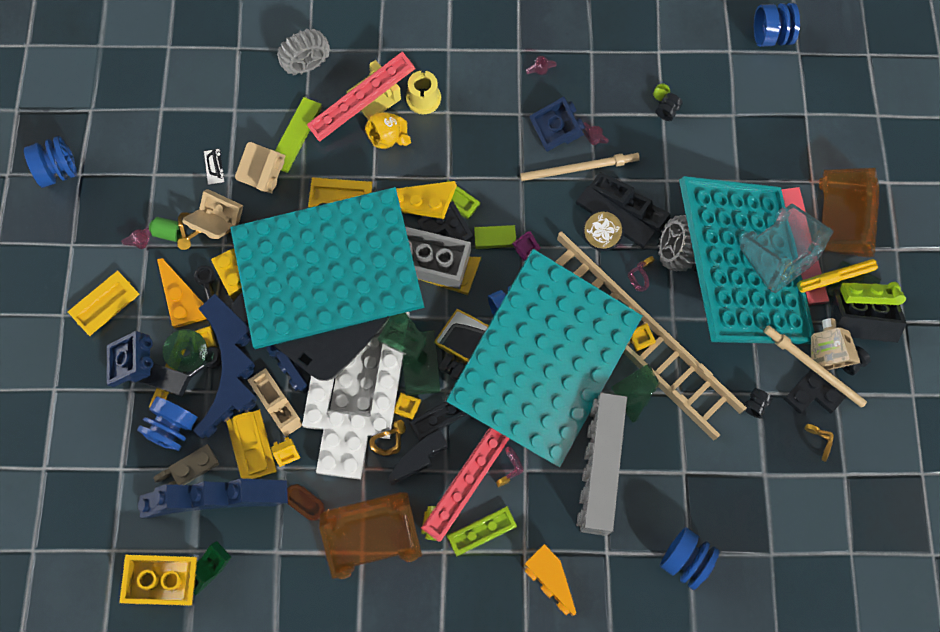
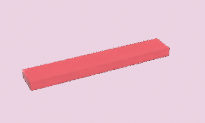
M402 51L309 122L307 126L320 142L412 72L415 67Z
M800 188L781 189L802 280L820 275L822 272ZM825 286L805 292L808 306L829 302Z
M489 427L421 527L422 530L438 542L442 541L509 438Z

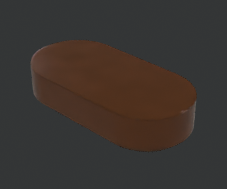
M293 484L287 488V504L305 518L316 521L324 515L325 506L323 502L303 486Z

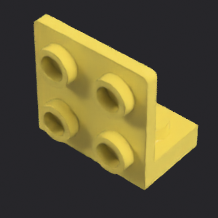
M376 60L369 64L371 72L369 75L371 76L382 67ZM364 80L350 88L347 91V93L354 89L356 86H358L360 83H362ZM397 84L393 85L363 108L361 112L368 120L373 114L384 112L401 100L400 87Z

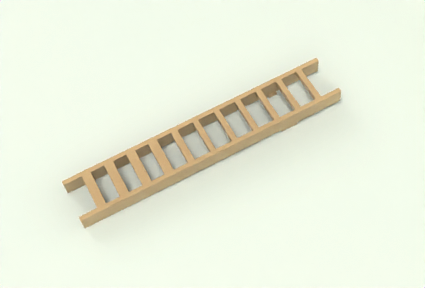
M561 231L558 234L557 240L567 251L555 262L563 267L575 256L582 263L573 272L575 275L581 278L590 271L597 277L592 283L593 286L600 289L605 285L612 292L610 294L611 297L616 300L620 299L626 306L643 316L641 319L644 322L643 324L647 323L649 328L659 337L656 343L648 347L640 356L628 346L631 341L628 342L623 353L712 440L717 439L720 434L707 422L708 418L725 401L739 414L747 407ZM664 341L674 353L654 371L644 359ZM679 356L690 368L670 386L659 375ZM695 371L705 383L687 399L675 389ZM711 386L721 398L702 417L690 405Z

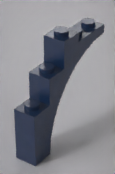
M216 294L199 308L210 322L217 336L222 361L220 386L215 400L206 416L193 430L202 439L211 437L217 431V426L222 421L226 422L233 416L234 413L232 411L235 408L241 414L247 413L256 405L255 401L257 400L255 395L240 381L247 379L254 372L253 368L255 367L254 363L239 349L240 346L243 347L250 342V329Z
M241 478L231 482L203 481L194 485L166 484L154 488L153 492L141 495L138 502L140 518H152L166 514L203 509L278 506L288 503L287 480Z

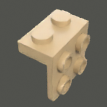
M248 142L235 178L240 182L256 187V189L272 194L286 155Z
M207 189L203 191L199 210L184 217L182 223L192 230H198L206 234L209 238L219 239L231 232L230 227L239 225L243 205Z

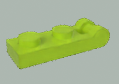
M891 282L888 285L842 283L840 287L846 303L901 305L906 301V297L901 292V287L897 282Z

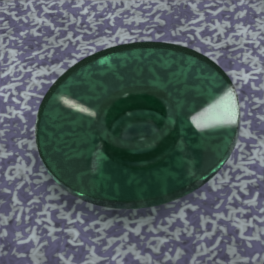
M178 330L166 339L163 345V357L172 369L179 372H190L199 368L204 363L207 357V344L204 338L193 330ZM184 349L190 350L189 355L184 356L182 355V351Z

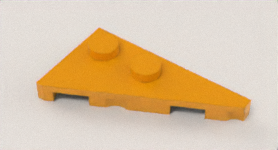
M163 258L157 259L174 329L207 320L199 310L204 303Z

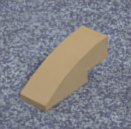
M266 368L248 379L255 393L285 437L302 426L303 422Z

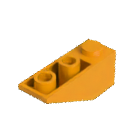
M544 544L524 564L527 568L524 572L533 581L537 579L543 585L540 589L549 598L553 596L559 602L557 607L565 615L569 613L571 616H574L576 610L561 561Z

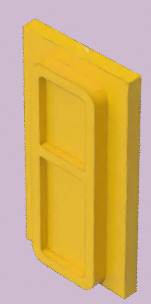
M312 177L308 208L318 206L321 203H332L372 193L373 182Z
M116 271L71 308L68 313L91 336L140 294L119 271Z
M260 409L236 415L226 421L240 477L256 479L277 472Z

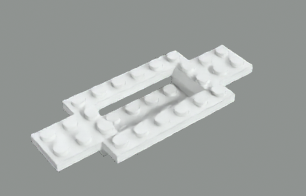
M409 312L390 316L365 348L336 376L330 409L329 404L334 379L319 381L311 376L302 426L303 428L323 430L316 469L317 474L361 480L369 436L372 437L392 429ZM391 434L381 438L390 439Z

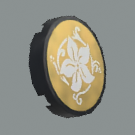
M599 210L587 217L583 225V235L586 243L593 249L609 251L621 242L624 236V226L616 213L609 210Z

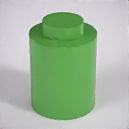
M156 217L150 222L149 231L153 237L177 242L178 238L182 236L178 221Z

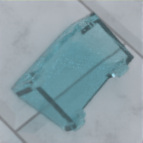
M790 204L785 209L781 208L775 216L777 219L775 224L758 236L754 231L745 232L739 240V243H741L740 249L766 287L774 293L781 290L818 261L833 233L832 229L794 204Z

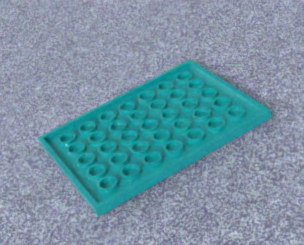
M682 177L679 183L711 342L775 343L772 338L763 332L767 326H771L778 333L785 334L790 338L793 344H811V336L815 332L806 293H801L797 287V283L802 280L781 187Z
M396 187L230 227L254 349L425 308Z
M533 249L447 397L446 402L555 466L560 467L591 412L593 400L597 399L643 316Z

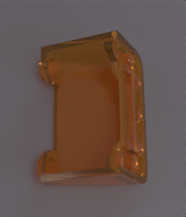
M876 168L824 170L823 178L819 179V189L823 190L824 193L822 229L815 233L814 244L818 245L820 250L860 257H875L879 206V180Z
M406 492L330 509L320 515L319 529L332 579L348 578L357 565L397 555L406 562H412L422 556L411 504Z

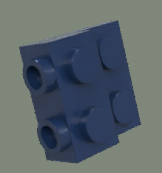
M565 97L529 116L547 152L564 142L568 144L584 135L582 129L585 126L580 117L576 119L574 113L577 110L573 102H568Z
M134 331L107 345L108 386L115 387L128 380L137 382L150 376V370L153 367V361L150 358V348L153 346L150 335Z

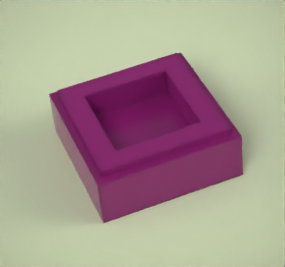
M529 231L512 243L522 260L527 259L531 250L538 251L541 249Z

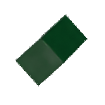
M217 541L212 543L203 557L197 561L194 583L195 596L223 571L231 559L229 553Z

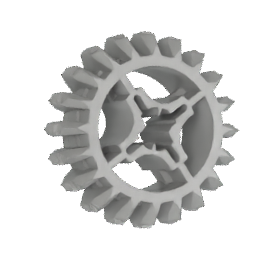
M306 29L303 32L300 30L299 33L293 34L290 38L287 37L286 41L282 42L281 47L278 48L277 56L284 71H287L288 74L296 75L300 73L302 75L304 72H309L317 66L320 67V64L326 61L325 58L329 56L331 50L327 38L324 37L320 30Z
M686 215L675 216L669 220V224H665L664 231H661L662 236L659 238L660 244L658 248H660L658 255L664 267L676 272L687 271L695 263Z

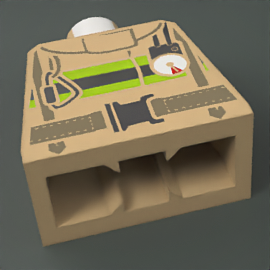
M833 318L822 320L823 331L811 336V358L826 370L860 363L851 333L846 329L836 328V321Z

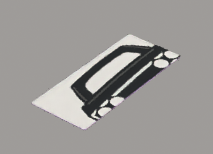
M220 149L204 151L208 185L224 182Z

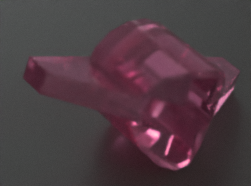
M539 56L535 64L526 70V73L546 74L548 68L557 65L556 61H549L544 56Z
M586 122L584 123L592 145L598 143L607 144L609 142V139L603 136L601 127H591Z
M149 228L144 230L138 229L129 237L121 240L123 245L144 249L152 234Z

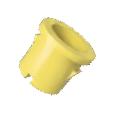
M417 71L408 80L406 101L409 108L415 113L430 114L440 105L441 94L438 89L437 79L429 71H425V73ZM419 89H429L424 91V96H420Z

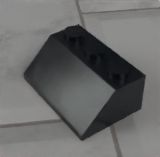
M834 289L831 318L835 319L836 328L848 330L852 338L898 343L907 325L900 305L846 303L840 290Z

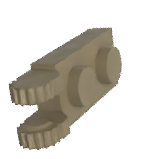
M207 444L169 466V469L155 475L153 479L158 483L172 475L175 481L168 484L186 485L219 465V462Z

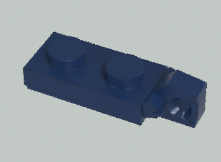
M274 345L266 346L269 355L272 358L279 359L280 362L277 364L284 374L288 372L291 379L289 382L296 391L299 389L304 394L308 392L309 384L294 362Z

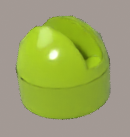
M663 83L657 85L653 93L655 99L662 101L664 96L670 93V88Z

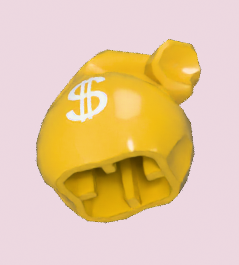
M378 112L373 114L366 123V134L376 148L387 149L395 143L402 146L411 144L410 136L407 134V121L400 116L387 112Z

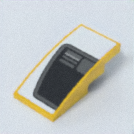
M456 309L433 344L447 353L454 354L457 360H463L467 363L489 325Z

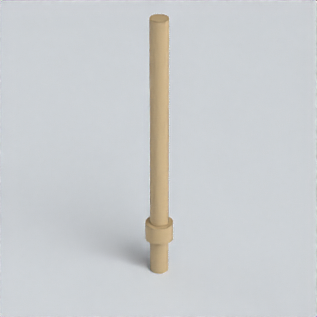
M621 153L605 159L520 173L521 181L611 165L616 167L623 166L625 163L639 161L640 157L639 153L627 155Z
M767 326L763 332L772 338L775 344L782 350L786 349L861 408L866 405L867 401L791 343V339L785 334L778 333L771 326Z

